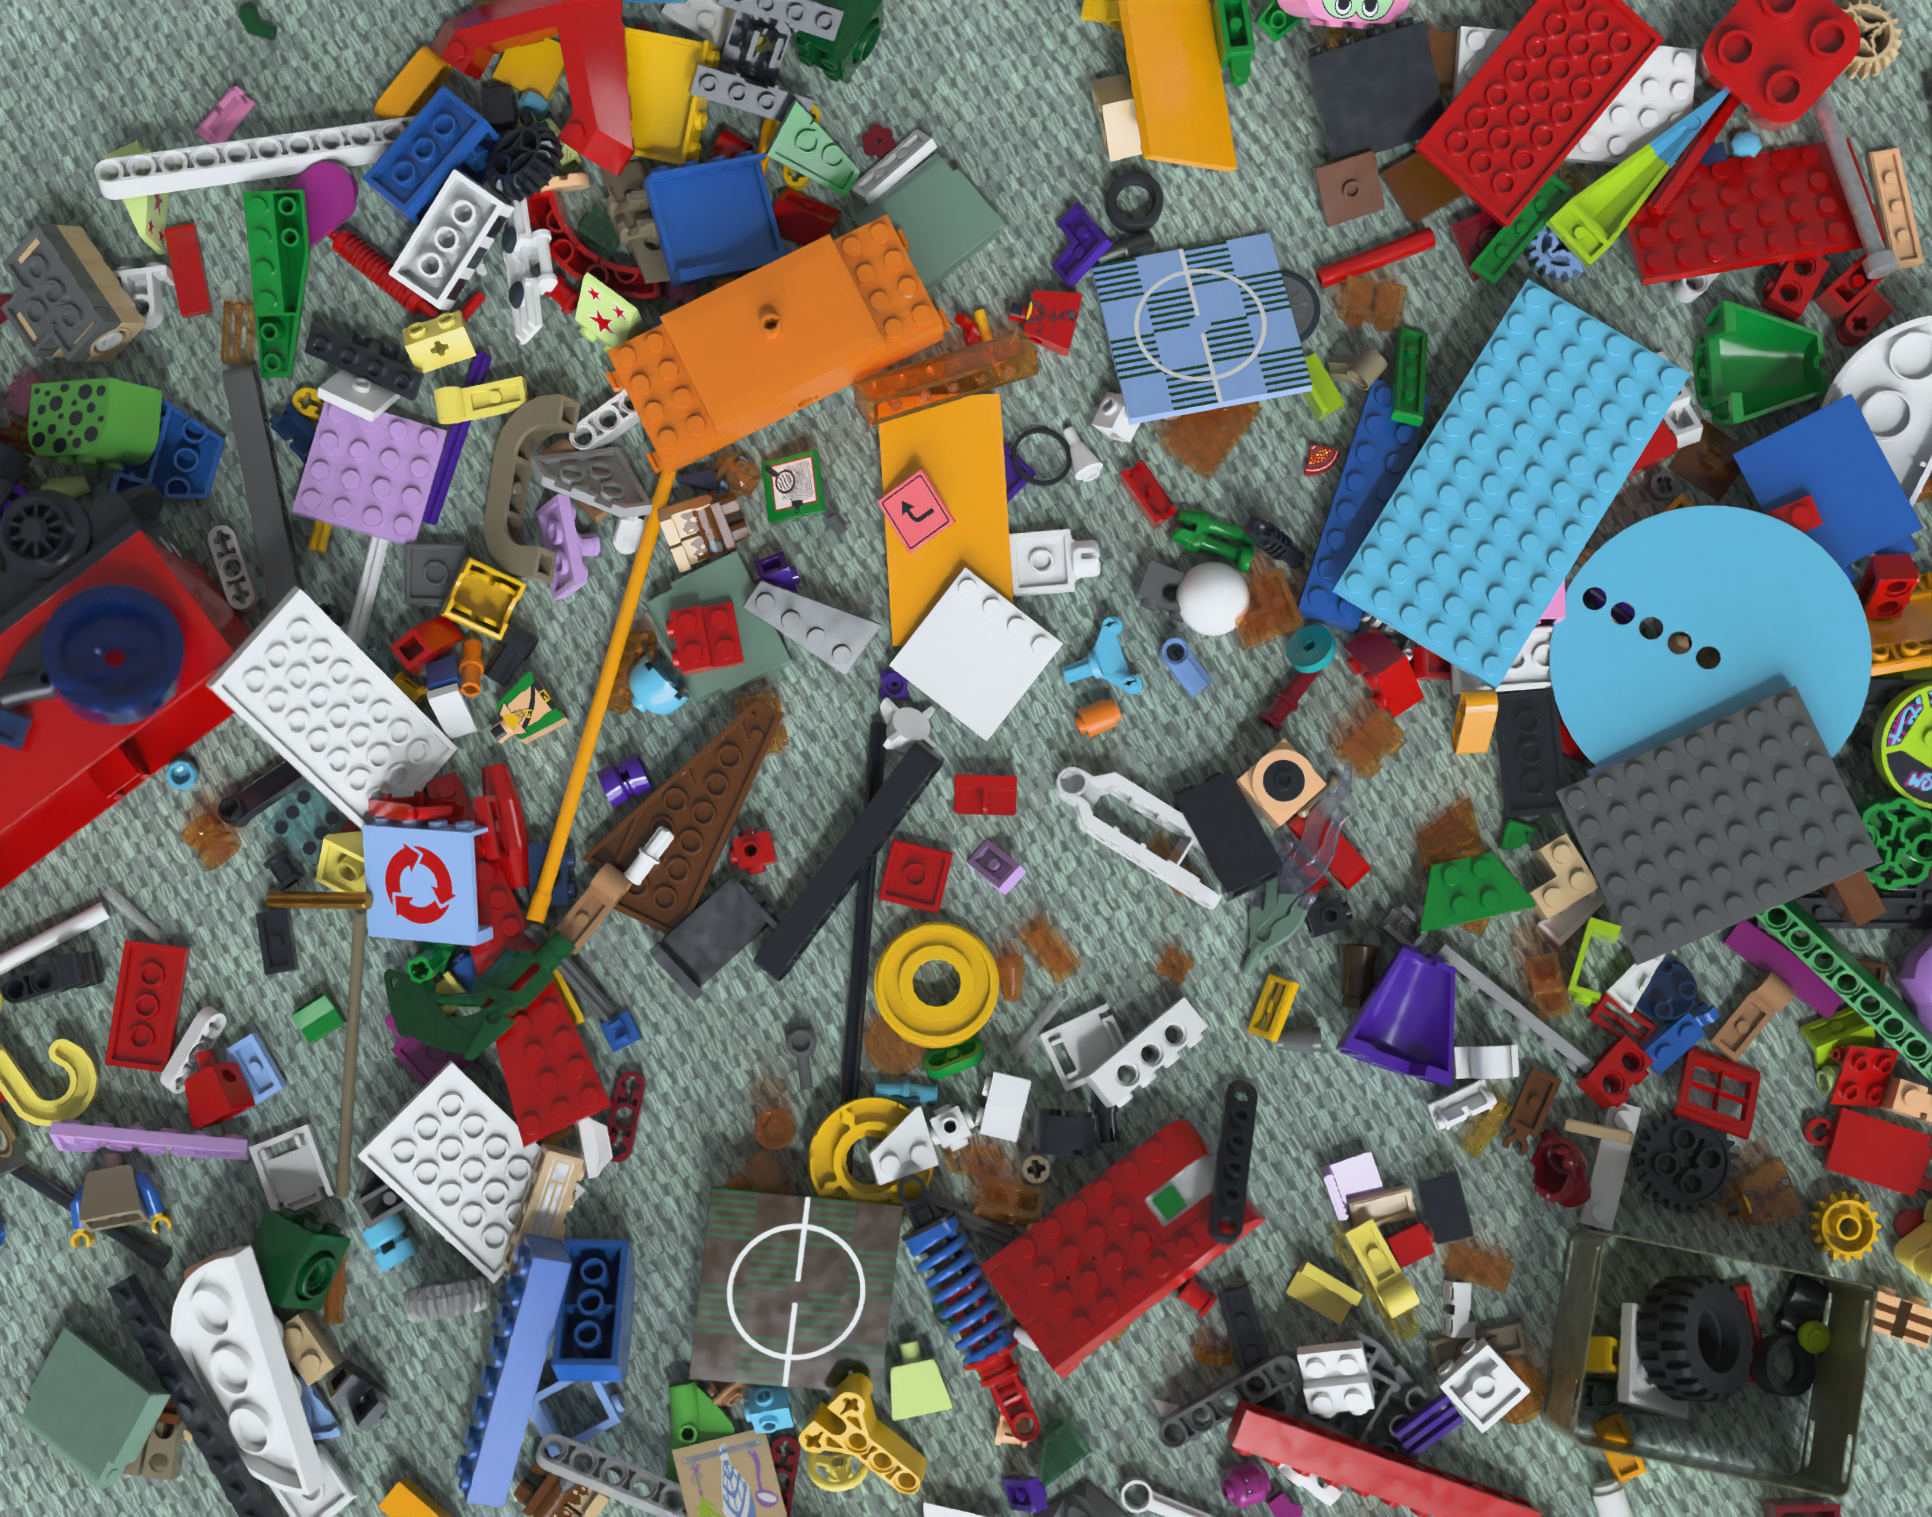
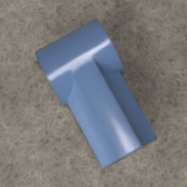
M1171 638L1160 647L1158 654L1161 663L1168 667L1191 698L1213 682L1190 652L1188 644L1183 639ZM1169 645H1175L1180 648V660L1173 661L1168 658L1166 650Z

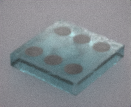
M305 782L291 792L264 830L312 866H316L319 863L324 837L328 834L341 833L349 818L327 797Z

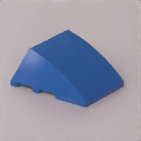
M162 398L159 436L154 452L147 461L140 465L123 466L122 471H115L108 494L114 490L122 492L134 486L151 484L158 487L164 496L163 500L209 499L225 439Z

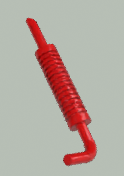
M335 229L327 236L334 241L332 250L360 271V273L406 308L411 314L415 316L422 312L430 319L437 318L443 314L431 305L429 301L389 275L388 273L394 264L389 262V260L350 229H345L342 232ZM476 291L460 309L465 322L486 300V297L479 291Z

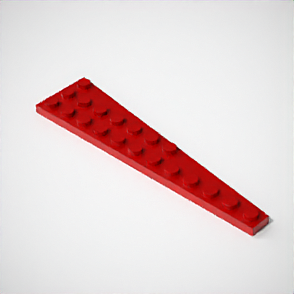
M455 771L426 783L429 796L461 801L463 803L464 813L462 817L441 819H447L448 824H455L459 821L475 822L472 812L473 808ZM481 834L474 836L478 925L493 926V939L477 946L469 945L478 979L504 953V948L521 951L531 950L532 952L537 948L524 933L528 927L497 860L487 861L486 855L481 851L479 839L482 837ZM531 965L508 991H520L541 967ZM552 980L526 1009H518L516 1014L508 1018L516 1023L495 1041L523 1148L612 1107L558 989Z

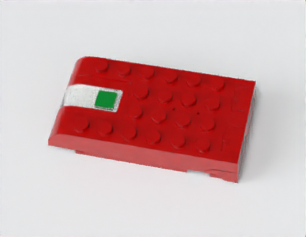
M1188 1119L1174 1121L1160 1129L980 1266L1052 1370L1062 1379L1072 1373L1079 1366L1080 1362L1234 1245L1228 1246L1225 1244V1246H1222V1243L1217 1244L1216 1240H1212V1236L1208 1234L1209 1230L1207 1227L1210 1216L1216 1154ZM1248 1195L1246 1196L1243 1230L1235 1243L1266 1220ZM1221 1221V1223L1217 1224L1222 1232L1233 1233L1232 1227H1229L1230 1224L1226 1225L1227 1222L1222 1223Z

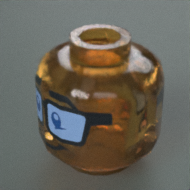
M734 453L728 458L722 456L713 469L717 473L715 476L717 486L726 493L734 492L737 499L743 496L749 497L761 480L758 476V467L739 453Z

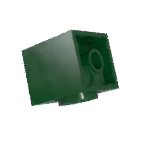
M817 0L842 8L844 14L834 41L800 30L797 33L792 31L798 60L808 67L815 65L822 69L823 74L834 82L841 80L848 84L859 64L868 58L879 39L881 29L884 26L882 0Z
M281 1207L280 1211L266 1209L251 1242V1247L269 1301L284 1308L321 1310L351 1242V1238L341 1234V1227L329 1222L321 1223L317 1221L319 1217L317 1214L301 1209L300 1213L287 1207Z

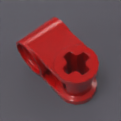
M1873 288L1836 328L1837 340L1844 346H1856L1876 329L1896 307Z

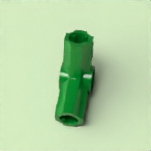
M423 941L418 952L409 959L406 967L411 980L421 984L425 980H431L439 971L442 973L449 971L457 953L456 944Z

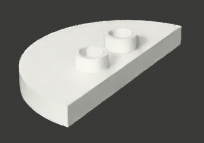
M1932 315L1897 325L1875 337L1859 349L1837 374L1821 406L1822 409L1852 394L1912 507L1932 471Z
M251 1245L230 1249L198 1268L185 1281L174 1304L171 1318V1337L250 1474L266 1484L283 1491L310 1495L323 1485L326 1479L301 1404V1384L298 1378L291 1372L281 1341L283 1338V1328L279 1319L272 1313Z

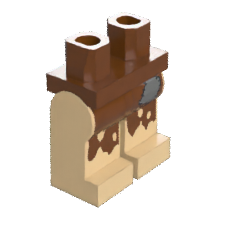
M716 490L707 493V495L657 510L661 527L680 573L692 569L691 565L705 559L718 557L727 551L728 553L736 551L735 543L750 537L744 517L729 523L727 522L726 516L741 511L734 492L717 496Z
M535 1462L531 1470L544 1479L541 1486L538 1488L524 1478L513 1493L517 1500L526 1506L522 1512L529 1517H598L611 1498L546 1471L537 1462Z

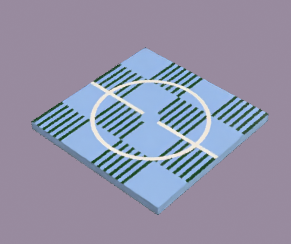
M1270 233L1096 264L1091 267L1129 425L1312 391V382Z

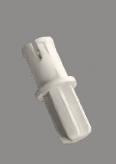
M660 826L645 847L638 849L639 855L627 871L623 873L624 876L634 884L641 885L652 867L660 863V856L674 839L673 833L669 829Z

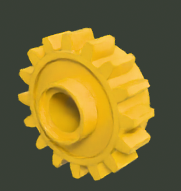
M1837 1191L1835 1197L1831 1193H1826L1825 1203L1818 1200L1814 1202L1818 1211L1808 1212V1215L1814 1218V1223L1806 1224V1228L1812 1229L1815 1234L1809 1237L1810 1241L1820 1242L1816 1250L1821 1253L1828 1252V1258L1837 1260L1840 1257L1841 1261L1850 1262L1851 1255L1854 1259H1863L1862 1252L1867 1251L1871 1253L1873 1251L1871 1244L1873 1241H1879L1880 1239L1876 1236V1230L1881 1228V1225L1875 1221L1878 1212L1868 1209L1870 1206L1868 1200L1859 1201V1194L1850 1193L1847 1195L1845 1191ZM1846 1218L1849 1227L1847 1232L1842 1234L1840 1232V1223Z

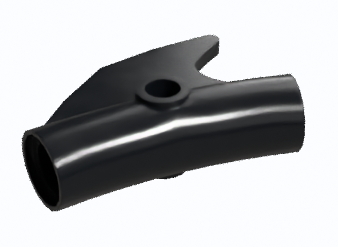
M89 619L81 620L37 634L15 657L0 679V701L2 705L8 709L26 703L55 698L103 697L106 689L105 669L97 667L82 658L76 649L78 639L93 626V621ZM53 675V681L49 683V678Z

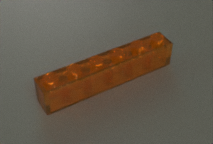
M1021 330L853 381L855 407L867 425L871 427L1038 375V350Z

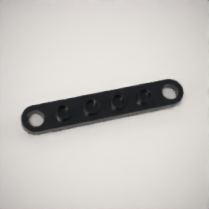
M1243 1080L1231 1082L1225 1092L1209 1211L1210 1216L1207 1228L1209 1236H1212L1211 1239L1216 1240L1217 1244L1222 1243V1246L1234 1244L1243 1230L1258 1099L1254 1086ZM1238 1091L1240 1093L1242 1091V1094L1245 1093V1096H1248V1101L1237 1099L1234 1092ZM1221 1221L1222 1223L1227 1222L1226 1225L1230 1224L1229 1227H1232L1233 1233L1222 1232L1217 1224L1221 1223Z

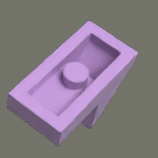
M988 839L967 861L995 889L1005 895L1026 873L1017 862Z

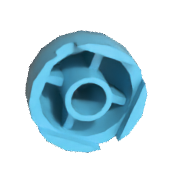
M645 654L632 668L629 676V689L634 695L631 701L641 712H645L648 709L654 714L665 715L672 713L680 708L690 698L688 691L682 695L678 688L683 684L663 663L657 660L653 664L649 661L652 655Z

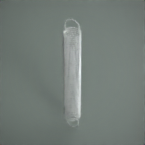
M110 887L115 893H117L122 898V901L126 900L128 903L127 905L132 908V904L127 899H125L113 887ZM108 894V900L113 905H115L121 912L127 913V911L123 907H121L116 902V900L114 901L111 895L109 896ZM130 913L126 914L129 919H134ZM139 914V915L142 916L147 922H149L154 928H156V929L161 933L160 935H163V934H164V933H163L158 927H156L150 920L148 921L143 914H142V915ZM135 918V919H134V920H135L134 923H135V924L137 923L138 925H139V924L141 925V923ZM143 925L140 929L146 933L144 930H147V928ZM148 931L147 935L158 943L159 938L157 939L155 936L152 938L151 936L154 934Z
M1062 1001L1053 1010L1054 1013H1056L1058 1011L1057 1009L1062 1006ZM1052 1012V1013L1049 1015V1017H1048L1045 1021H1043V1022H1045V1024H1047V1023L1049 1022L1048 1020L1053 1017L1052 1015H1053L1054 1013ZM1039 1029L1036 1031L1037 1033H1035L1032 1037H1030V1038H1032L1033 1041H1034V1039H1035L1034 1037H1035L1036 1035L1038 1036V1034L1040 1033V1032H1039V1031H1040Z

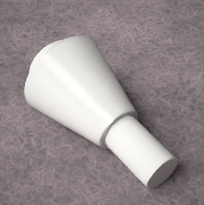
M1074 427L1066 428L1063 434L1070 446L1075 479L1088 482L1097 478L1100 475L1099 471L1102 469L1103 464L1081 442Z

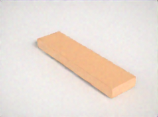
M1899 147L1869 152L1866 157L1881 226L1885 235L1886 249L1894 252L1899 265L1897 270L1921 266L1924 263Z

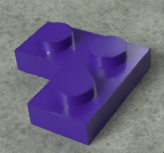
M1076 202L1057 223L1071 243L1051 264L1063 282L1071 288L1113 244L1086 207L1079 202Z

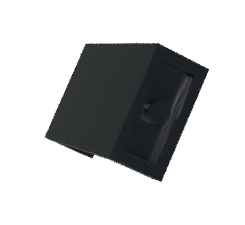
M1230 770L1223 774L1216 772L1208 776L1204 780L1205 783L1195 788L1192 785L1180 790L1177 793V797L1174 798V808L1183 814L1221 882V893L1226 902L1281 876L1284 869L1281 859Z
M732 875L649 950L652 958L694 1002L704 994L701 986L769 925L773 929L778 926L773 918L777 914L775 910L765 900L759 903L754 898L753 894L756 890L745 878L739 881Z

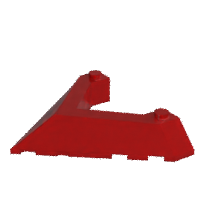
M497 0L445 21L430 48L451 66L477 80H480L494 54L505 52V49L512 47H523L544 41L543 39L559 35L573 113L558 139L617 177H620L634 154L635 144L631 135L630 120H632L631 96L628 95L627 86L629 72L625 24L622 23L621 13L624 12L623 0Z

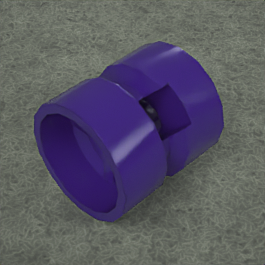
M637 753L620 760V766L618 767L611 764L597 771L600 784L613 807L629 801L631 794L640 796L653 790L652 782Z

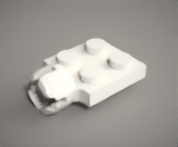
M1070 529L1009 534L1014 597L1075 592L1076 580L1096 577L1100 574V553L1097 541L1073 540Z

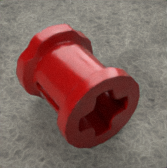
M563 274L557 275L558 283L552 292H545L544 295L552 297L562 307V313L568 315L577 308L580 292H576L566 283V277Z
M1192 1276L1178 1291L1176 1298L1179 1301L1183 1299L1197 1311L1196 1315L1202 1318L1213 1306L1218 1295L1215 1293L1210 1294L1196 1282L1197 1278Z

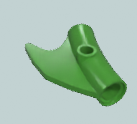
M696 1380L679 1382L668 1386L671 1436L665 1478L675 1482H679L672 1450L736 1434L733 1422L718 1405L711 1401L713 1399L696 1384ZM685 1428H691L694 1431V1435H688L685 1432Z

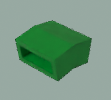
M326 990L294 1010L291 1016L309 1043L319 1041L347 1022Z

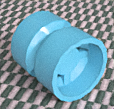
M398 1213L361 1233L368 1248L375 1249L374 1259L381 1272L387 1271L418 1253L411 1237L404 1236L403 1233L406 1228ZM393 1240L396 1248L390 1251L386 1244Z

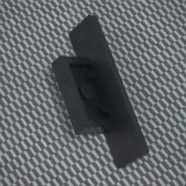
M318 324L311 326L305 347L307 354L360 378H365L371 383L411 401L417 398L424 373L406 365L409 354L401 351L398 345L374 339L370 332L361 329L340 335Z

